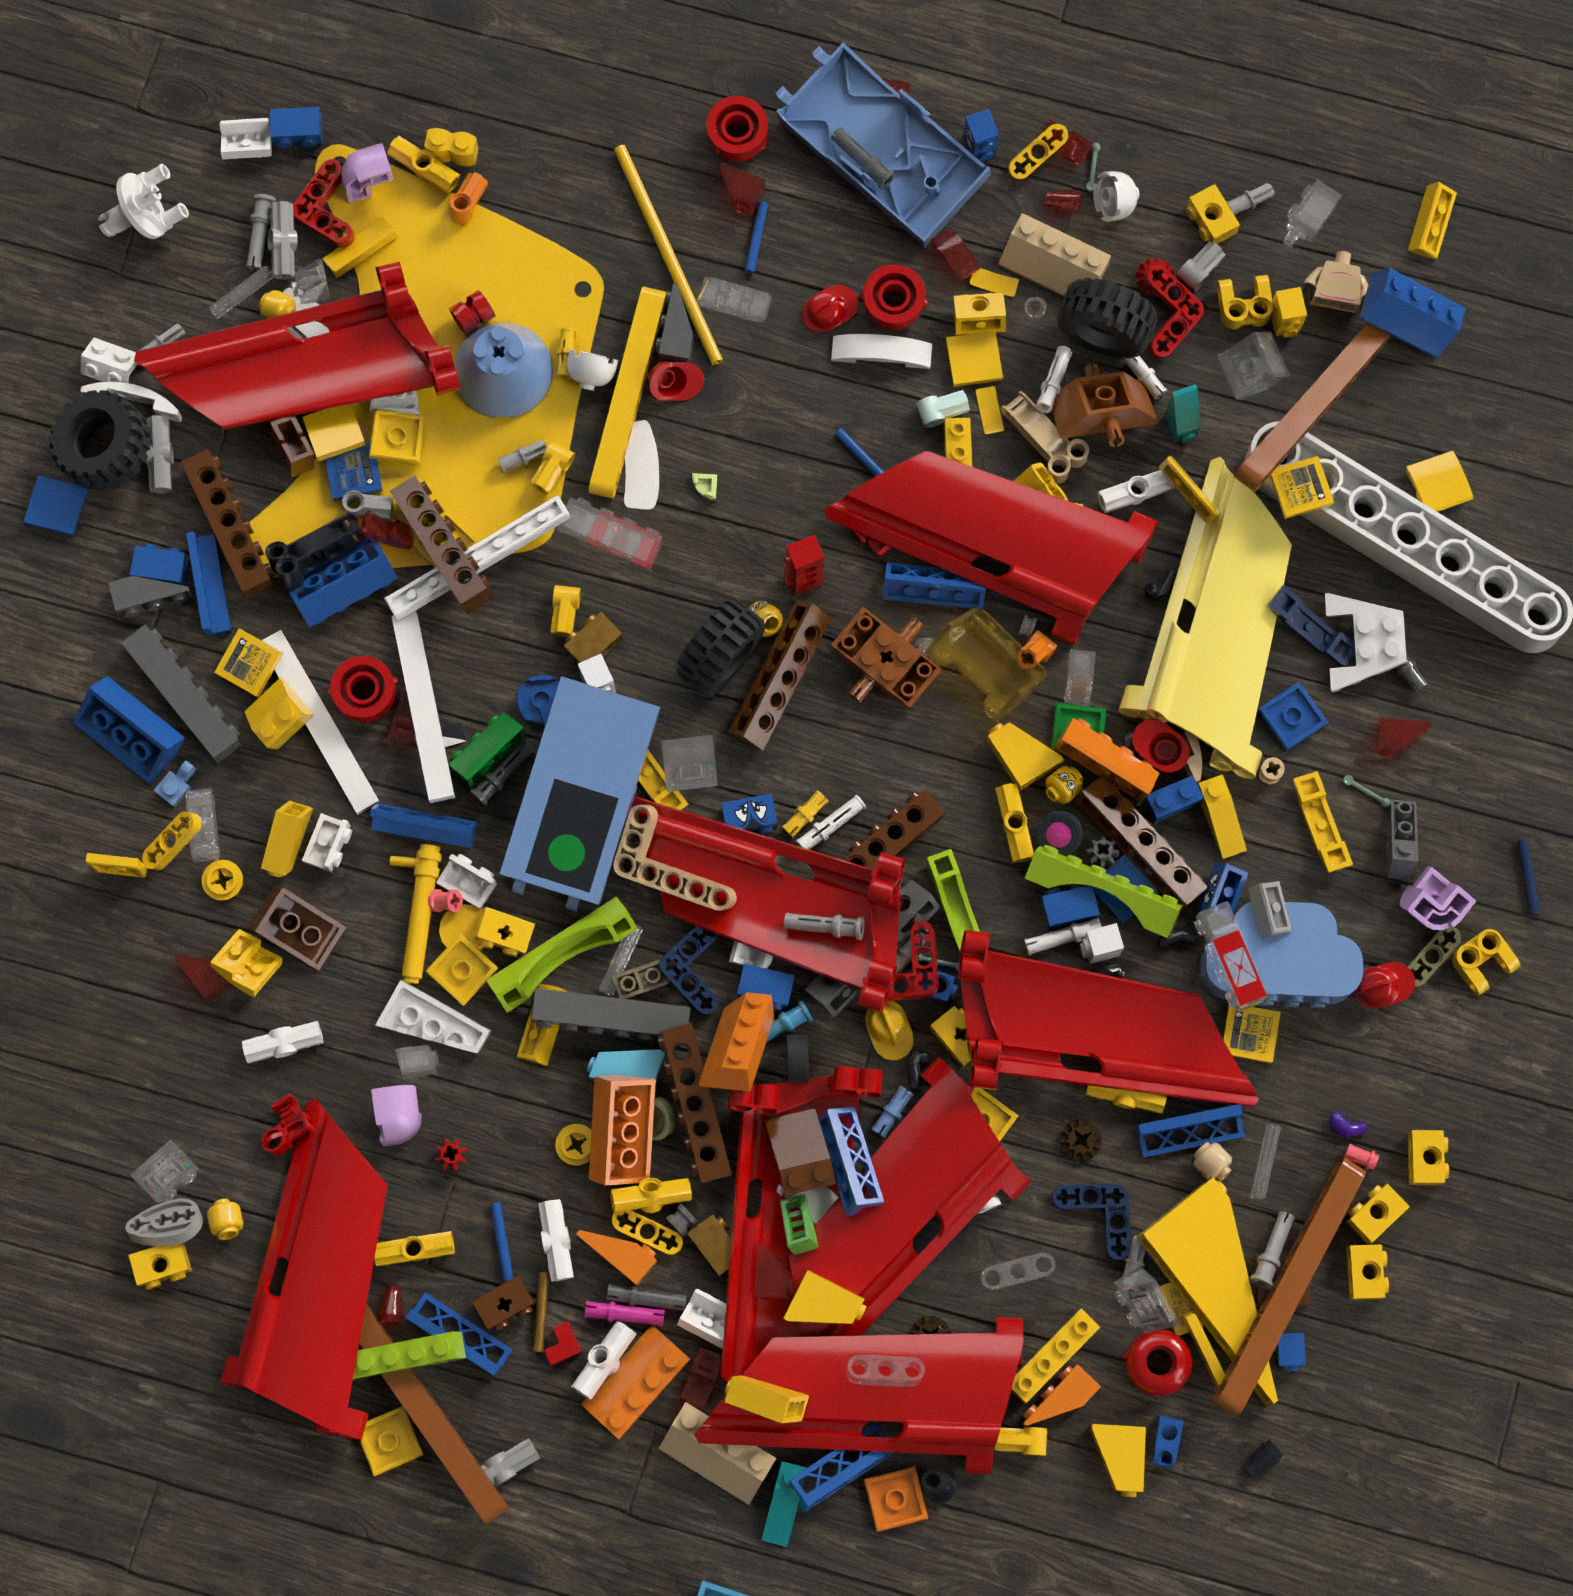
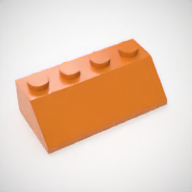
M1073 718L1067 724L1053 748L1099 777L1104 775L1115 783L1117 789L1136 801L1140 802L1148 796L1159 775V772L1154 770L1155 767L1146 760L1140 761L1133 756L1134 753L1130 749L1113 744L1112 739L1102 732H1099V734L1094 732L1086 721Z
M746 992L724 1008L699 1080V1086L751 1091L775 1017L772 995Z
M623 1075L595 1076L589 1180L602 1185L640 1183L643 1179L650 1178L656 1079Z
M651 1325L620 1359L618 1371L612 1376H607L591 1400L585 1398L581 1405L620 1440L691 1360Z

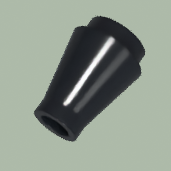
M1269 1439L1265 1443L1262 1442L1244 1467L1256 1478L1262 1472L1281 1462L1279 1459L1283 1456V1453Z

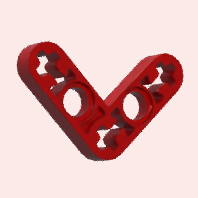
M329 159L321 165L294 202L293 215L299 223L335 245L347 247L355 239L354 231L346 222L323 209L326 202L342 182V165L337 160ZM336 169L337 173L329 175L328 171ZM322 179H324L325 181L328 180L329 185H327ZM316 187H324V193L321 196L315 197L312 195ZM301 209H304V210L308 209V213H307V214H306V213H302V214H301V213H300V210H301ZM320 219H329V224L325 228L317 227ZM335 227H336V229H337L338 231H340L341 233H345V232H346V233H347V236H346V237H343V236L339 237V236L337 235V233L334 231Z
M1153 265L1145 270L1143 274L1144 283L1174 311L1148 345L1149 353L1154 358L1161 359L1170 355L1199 321L1204 313V307L1201 301L1165 267ZM1158 272L1160 274L1158 276L1159 280L1154 282L1152 280V273ZM1168 280L1169 283L1161 290L1160 287L1164 285L1162 283ZM1170 287H1175L1179 291V298L1177 300H1172L1168 296ZM1186 297L1187 300L1184 301V304L1179 307L1178 304L1181 303ZM1193 305L1195 307V314L1189 315L1188 307ZM1173 322H1178L1181 325L1182 332L1180 335H1174L1171 332L1170 327ZM1166 338L1170 339L1163 346L1165 351L1158 352L1159 346L1157 343L1163 342Z
M920 921L912 926L910 937L913 973L896 974L892 993L888 1001L930 997L938 991L939 977L936 936L934 929L929 923ZM922 928L929 932V934L925 935V944L927 946L931 945V947L922 946L921 938L916 936L921 933ZM920 954H931V962L925 966L918 964ZM918 971L927 972L928 980L933 983V985H929L928 990L920 986V984L924 983L925 979L922 972L918 974ZM900 980L906 981L908 984L907 990L901 994L894 991L896 982Z

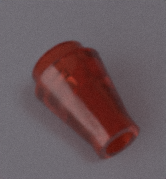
M1076 189L1046 192L1045 206H1051L1072 214L1074 211L1080 212L1082 192H1077Z
M386 1286L378 1315L381 1318L380 1323L383 1325L399 1326L402 1323V1319L405 1318L401 1295L402 1288L400 1286Z

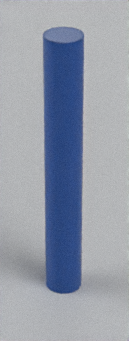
M759 201L745 266V272L749 274H754L762 238L768 203L764 201Z
M842 428L836 431L834 435L875 477L884 472Z
M498 1202L492 1203L490 1206L503 1282H507L513 1278L501 1203Z

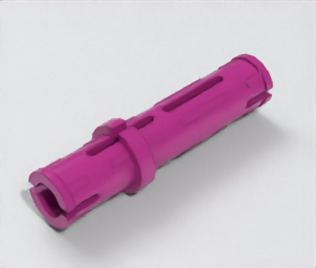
M586 1300L584 1318L606 1319L609 1323H613V1320L663 1327L665 1310L615 1305L613 1301L607 1304Z

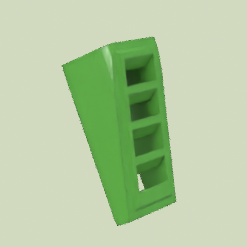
M801 1194L780 1201L787 1246L792 1253L797 1255L818 1248L817 1236L807 1196ZM801 1206V1210L790 1213V1209ZM803 1217L801 1220L792 1222L793 1219ZM805 1227V1230L796 1233L794 1231Z

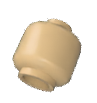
M1207 1142L1193 1155L1195 1158L1194 1167L1206 1180L1214 1177V1179L1218 1178L1222 1181L1232 1171L1229 1168L1232 1163V1157L1218 1143L1210 1144Z

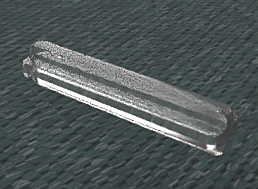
M267 266L262 267L209 307L212 315L216 319L220 318L273 279L270 268Z
M636 925L638 929L623 938L599 988V991L605 995L612 996L616 990L612 976L624 972L642 933V928Z
M1268 1123L1266 1125L1251 1197L1254 1199L1264 1200L1266 1197L1281 1127L1277 1124Z

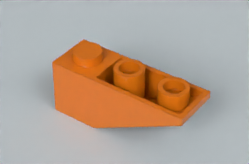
M1078 1364L1074 1368L1068 1366L1059 1375L1062 1381L1055 1388L1050 1385L1041 1395L1044 1399L1038 1407L1033 1404L1024 1413L1023 1417L1026 1420L1022 1424L1028 1426L1082 1407L1101 1386Z

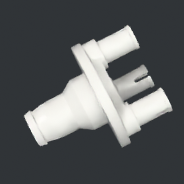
M159 164L147 173L142 172L138 175L127 173L118 179L116 189L119 205L108 210L105 214H101L98 218L99 221H106L99 226L103 234L108 237L115 236L117 233L132 226L143 236L156 239L170 230L175 223L189 216L186 206L182 203L164 212L160 202L161 193L156 194L159 189L155 185L170 178V172L165 165Z

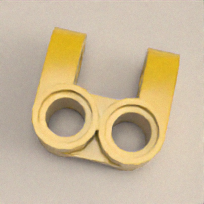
M1268 275L1254 277L1255 296L1247 300L1234 298L1231 279L1217 281L1221 320L1225 327L1229 329H1238L1243 325L1260 327L1269 321L1273 311V301ZM1254 308H1262L1265 314H1257ZM1236 310L1241 316L1233 317L1229 311Z
M1493 929L1482 931L1458 948L1452 956L1454 968L1477 996H1480L1490 988L1487 980L1477 967L1491 957L1495 958L1507 974H1511L1521 967L1516 955L1502 936ZM1483 938H1488L1492 941V950L1483 947ZM1463 952L1469 953L1472 956V964L1463 962L1461 958Z

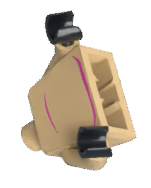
M1338 251L1335 262L1326 261L1323 267H1317L1305 279L1301 291L1302 294L1310 297L1311 305L1356 313L1359 306L1360 311L1362 310L1368 283L1365 276L1360 274V267L1350 265L1351 254L1349 252Z

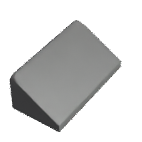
M1280 882L1261 883L1249 888V895L1260 937L1266 938L1291 932L1292 928Z

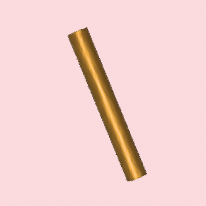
M539 1272L533 1352H544L549 1286L548 1272Z

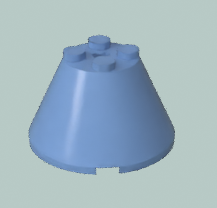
M492 323L475 330L460 345L454 359L461 390H458L460 396L473 410L492 418H513L529 412L543 400L552 381V360L547 346L533 331L515 323Z

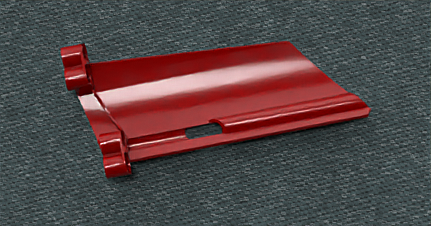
M400 261L375 267L381 290L136 351L134 362L150 372L156 381L223 429L434 387L436 396L461 390L450 346L438 347L429 332L414 300L408 293ZM316 321L326 326L329 333L299 339L293 336L288 331V328Z
M929 451L916 455L881 473L845 494L846 496L840 501L824 508L825 516L829 520L1056 617L1057 620L1051 636L1075 646L1089 614L1129 561L1136 564L1140 563L1158 523L1157 520L1136 511L1132 514L1129 522H1125ZM986 555L1009 565L1011 568L1006 574L996 577L971 566V562L979 556Z
M635 797L631 809L637 805H651L658 813V820L647 851L649 859L728 886L735 891L737 896L736 903L732 908L719 911L659 890L664 911L667 915L860 989L862 991L859 1002L856 1005L883 1012L891 996L897 972L896 956L899 912L901 908L900 885L905 867V859L880 852L876 868L873 870ZM641 810L639 813V819L643 823L648 819V814L645 810ZM780 855L808 864L813 871V879L806 880L780 871L775 864V857ZM652 867L654 876H656V871H655V869ZM673 875L670 880L672 887L676 889L679 886V878ZM699 883L694 887V893L698 897L703 894V887ZM721 891L717 899L721 905H725L727 896ZM786 913L830 918L842 915L843 918L852 919L864 917L862 940L849 936L835 938L831 933L787 930L784 927Z
M972 930L964 931L959 952L958 978L961 979L967 1046L971 1060V1087L998 1090L997 1080L998 1073L1231 1105L1240 1104L1246 1107H1254L1259 1101L1252 1084L1234 1060L1200 995L988 951L989 937L992 933ZM1067 1053L1093 1057L1101 1064V1072L1093 1073L1067 1069L1061 1064L1060 1055Z
M940 1057L921 1074L931 1085L930 1089L871 1158L884 1203L878 1206L863 1207L856 1215L846 1216L839 1196L814 1226L818 1248L797 1255L791 1253L789 1256L794 1295L806 1272L809 1270L864 1298L862 1304L867 1306L860 1321L855 1319L853 1324L799 1322L801 1337L861 1336L1000 1189L1014 1201L1031 1183L1013 1164L970 1095L974 1090ZM865 1167L859 1172L862 1176L866 1174ZM863 1185L861 1190L864 1199L874 1198L872 1190ZM938 1216L942 1225L940 1233L920 1254H917L913 1249L914 1236L932 1217Z
M835 1066L834 1075L809 1079V1083L752 1085L750 1092L729 1089L728 1109L741 1112L720 1376L726 1383L732 1379V1376H740L745 1373L772 1338L798 1337L801 1335L798 1321H787L784 1319L795 1296L789 1259L792 1251L787 1246L780 1202L787 1198L782 1197L777 1192L779 1181L764 1120L814 1108L818 1119L828 1109L855 1107L858 1116L860 1098L881 1097L882 1070ZM839 1116L841 1124L849 1129L851 1127L849 1116ZM848 1138L847 1145L852 1150L854 1141ZM754 1179L762 1180L760 1213L754 1218H747L748 1183ZM836 1184L827 1186L837 1197L840 1196ZM799 1207L790 1209L789 1211L791 1213L801 1209ZM803 1217L793 1219L792 1222L801 1220ZM805 1227L794 1231L796 1233L805 1230Z
M313 1098L307 1102L304 1112L310 1117V1123L314 1126L315 1132L312 1134L308 1131L297 1138L239 1357L227 1356L220 1383L236 1388H246L315 1422L313 1430L317 1432L362 1441L369 1414L348 1408L387 1184L320 1103ZM278 1257H283L289 1264L281 1295L276 1297L269 1293L277 1259Z
M995 1317L996 1333L772 1338L742 1376L809 1395L802 1421L780 1423L725 1402V1396L694 1436L698 1443L966 1455L964 1473L991 1474L994 1447L999 1437L1017 1368H1021L1022 1347L1024 1342L1023 1319ZM871 1421L900 1422L904 1425L902 1433L895 1438L863 1437L861 1435L863 1426Z

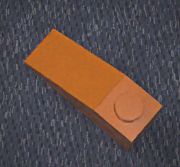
M582 1230L576 1233L581 1240L636 1286L642 1282L657 1263V1260L654 1258L656 1253L646 1244L640 1247L637 1243Z

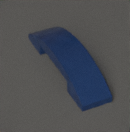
M1282 585L1269 602V608L1303 641L1336 664L1346 667L1356 653L1355 643L1342 632H1335L1301 604L1302 599L1285 585Z

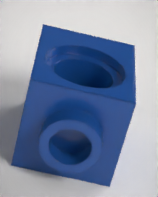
M938 971L939 981L945 984L946 990L924 998L946 1005L948 998L954 999L958 985L953 984L954 976ZM924 972L925 981L920 986L928 990L932 982L928 980L927 972Z
M1304 1333L1282 1334L1275 1348L1276 1367H1283V1372L1299 1371V1366L1306 1365Z

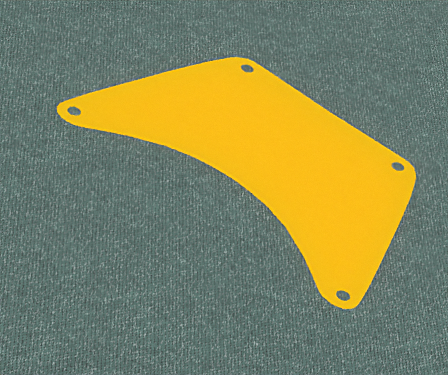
M341 144L327 147L317 158L315 173L325 161L339 156L347 159L350 154L357 150ZM389 164L394 180L370 187L372 197L349 203L343 182H341L327 201L332 214L346 222L354 231L355 236L382 217L396 231L397 238L354 267L358 277L360 295L381 290L375 267L400 261L408 293L414 300L420 316L438 347L450 346L453 361L460 345L470 334L465 335L453 319L449 308L459 301L465 303L466 297L476 290L481 291L496 317L485 324L478 323L477 329L499 322L522 325L542 339L549 350L552 360V381L543 400L529 412L513 418H492L482 415L468 406L458 391L436 396L434 387L416 390L420 415L425 416L419 465L377 460L383 491L367 495L393 497L390 490L415 475L420 483L425 481L430 488L432 494L429 495L431 501L437 500L443 510L447 509L481 541L558 495L561 499L565 479L564 472L550 494L540 492L530 483L543 462V456L527 462L528 465L526 466L525 464L520 465L506 473L503 472L498 458L518 450L517 447L522 449L540 440L545 442L546 447L554 441L570 450L576 411L582 388L579 387L580 382L574 379L562 380L556 377L558 368V357L556 354L557 349L560 347L561 329L569 327L577 331L575 339L576 355H579V351L590 353L601 308L604 284L600 274L587 261L557 243L476 204L469 222L463 224L456 223L452 220L450 214V199L454 193L450 192L448 194L431 182ZM331 169L328 171L329 175L337 173ZM322 179L327 185H329L328 180L325 181L324 179ZM319 186V188H320V190H321V192H322V194H323V193H324V187ZM463 206L457 207V209H460V210L466 208V207H463ZM346 232L342 233L343 237L347 236ZM581 281L589 283L591 293L587 297L577 296L574 291L577 283ZM371 400L351 404L365 443L371 442L374 414L370 412ZM316 457L313 470L302 473L284 493L249 522L254 533L250 534L253 543L258 541L264 552V555L260 556L263 564L269 563L265 554V549L269 544L281 541L288 545L345 515L342 500L333 501L325 459L318 461ZM394 498L391 520L365 517L357 519V524L366 531L367 536L373 534L392 568L431 565L411 545L418 536ZM351 501L348 507L356 509L361 503L359 501ZM423 503L418 504L416 508L421 507ZM554 529L511 554L538 548L551 538ZM237 541L234 545V548H242L245 545L246 541ZM256 564L253 566L245 565L244 569L252 570Z

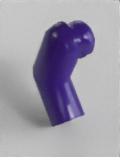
M1339 1112L1332 1113L1329 1117L1330 1127L1341 1137L1348 1138L1367 1134L1364 1121L1351 1124Z

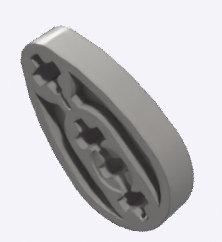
M179 1198L146 1209L130 1219L125 1228L130 1240L148 1246H169L181 1244L193 1238L202 1227L203 1217L194 1201Z

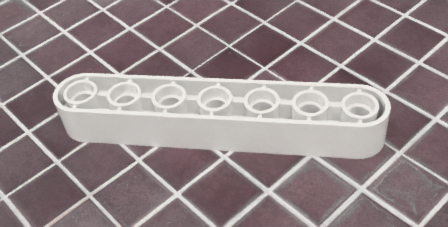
M1280 421L1263 426L1255 434L1245 460ZM1307 433L1286 457L1287 463L1284 465L1318 456L1326 480L1330 484L1334 504L1300 514L1302 517L1508 644L1527 653L1543 652L1551 648L1569 628L1573 618V607L1570 598L1564 590L1326 443ZM1269 476L1258 489L1279 502L1271 477ZM1358 503L1367 505L1373 511V516L1370 518L1359 516L1354 510V505ZM1400 530L1411 532L1416 538V543L1413 545L1403 543L1398 538L1397 532ZM1444 556L1453 558L1459 564V570L1455 572L1447 570L1441 564V558ZM1486 583L1497 585L1502 591V597L1498 599L1491 597L1486 593L1484 585ZM1534 609L1541 612L1546 619V624L1540 626L1533 623L1528 616V611Z

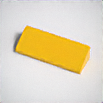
M1440 182L1427 186L1408 251L1434 260L1438 258L1457 192Z
M382 217L357 234L350 246L338 247L322 258V260L334 276L339 278L397 238L396 231Z
M1169 456L1159 466V469L1206 523H1209L1220 514V511L1172 456Z
M544 984L538 985L539 989L567 992L559 987ZM531 1008L517 1058L547 1066L560 1025L552 1024L551 1028L536 1027V1022H531Z

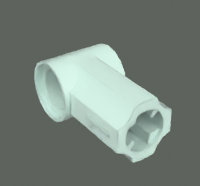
M963 390L942 397L929 396L916 403L925 428L935 427L943 423L945 418H951L970 411L968 399Z

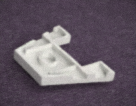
M1330 593L1325 594L1327 618L1353 616L1356 666L1330 668L1331 692H1337L1344 687L1354 685L1366 678L1407 663L1403 611Z

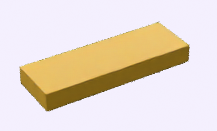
M1188 1311L1181 1316L1215 1386L1218 1388L1225 1374L1196 1314Z

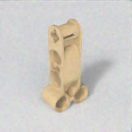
M1022 391L1018 392V396L1007 406L1003 405L1001 407L1003 414L1048 462L1047 469L1052 475L1056 484L1065 482L1069 475L1070 466L1080 468L1086 463L1089 453L1088 444L1081 439H1074L1072 441H1069L1067 438L1061 439L1057 427L1043 412L1037 409L1038 407ZM1080 450L1083 456L1074 457L1071 451ZM1059 465L1065 471L1063 473H1056L1052 467Z

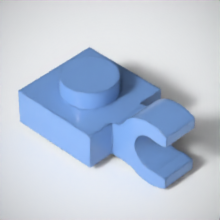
M185 761L176 775L169 771L154 791L172 806L176 807L191 789L186 782L197 769L188 761Z

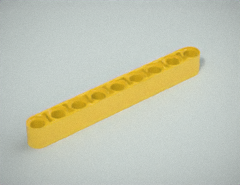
M644 286L641 289L590 480V494L611 499L615 497L662 314L665 309L667 294L665 291Z

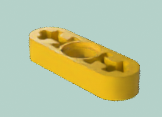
M1053 124L1043 131L1009 162V175L1019 180L1031 174L1067 141L1068 131L1066 127L1061 124ZM1052 129L1055 131L1061 130L1060 138L1062 140L1051 142L1049 145L1053 149L1050 150L1047 143L1041 139L1044 137L1046 141L1053 136ZM1036 144L1041 145L1045 150L1044 156L1041 159H1036L1031 154V149ZM1026 153L1027 158L1035 163V165L1031 167V164L1028 163L1023 168L1024 174L1020 172L1015 173L1016 166L1014 163H1023L1026 160L1023 154Z
M187 811L179 813L143 852L142 861L145 867L154 870L164 869L199 832L201 828V818L199 815ZM174 834L176 841L174 846L170 848L168 839L170 835Z
M634 1211L615 1212L612 1216V1224L617 1231L667 1255H675L683 1247V1240L679 1233ZM626 1213L629 1215L628 1219L633 1223H636V1218L640 1219L641 1221L636 1226L635 1234L630 1232L633 1227L627 1224L623 1228L620 1227L617 1217H623ZM645 1224H650L655 1228V1235L651 1239H644L640 1235V1229ZM660 1229L665 1231L662 1234L663 1237L670 1239L672 1236L676 1237L677 1248L672 1247L670 1250H667V1244L659 1240V1245L654 1244L659 1237Z

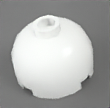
M1118 171L1100 173L1097 177H1101L1099 183L1094 184L1093 188L1096 211H1102L1104 217H1101V219L1106 222L1126 218L1133 212L1139 199V190L1134 181L1127 174Z
M569 350L567 360L568 373L572 379L580 382V388L594 391L595 386H604L613 379L618 360L613 359L612 363H608L609 359L605 356L579 351V355H574L575 350Z

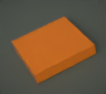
M915 1466L864 1479L876 1532L928 1519Z

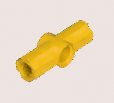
M400 136L395 138L390 144L387 151L388 156L412 170L418 178L431 182L448 194L457 186L460 174L433 158L429 151L419 149ZM421 162L429 163L425 168L418 167Z
M1017 783L997 787L995 791L1012 862L1020 863L1031 860L1034 852L1027 827V817L1023 811ZM1018 818L1022 826L1017 829L1011 828L1008 820Z
M1089 1085L1086 1092L1087 1096L1111 1101L1112 1104L1127 1109L1139 1108L1158 1114L1163 1113L1167 1098L1164 1095Z
M646 1178L639 1183V1186L612 1189L610 1191L613 1212L641 1208L644 1212L655 1213L661 1210L663 1205L692 1200V1192L688 1178L661 1182L656 1178Z
M452 1231L418 1237L410 1236L405 1239L377 1243L374 1258L376 1266L409 1261L417 1262L422 1259L455 1254ZM412 1242H418L421 1246L420 1252L415 1256H410L407 1252V1248Z

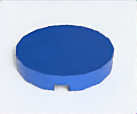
M546 675L530 677L518 690L516 701L519 712L526 721L533 725L544 726L538 706L554 701L559 681Z

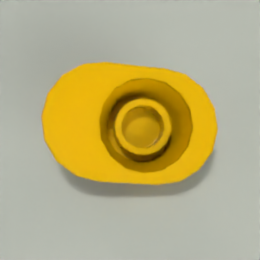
M888 1001L882 1013L868 1009L865 1017L866 1028L877 1053L888 1060H899L908 1055L912 1049L914 1039L910 1024L902 1007L894 1001Z

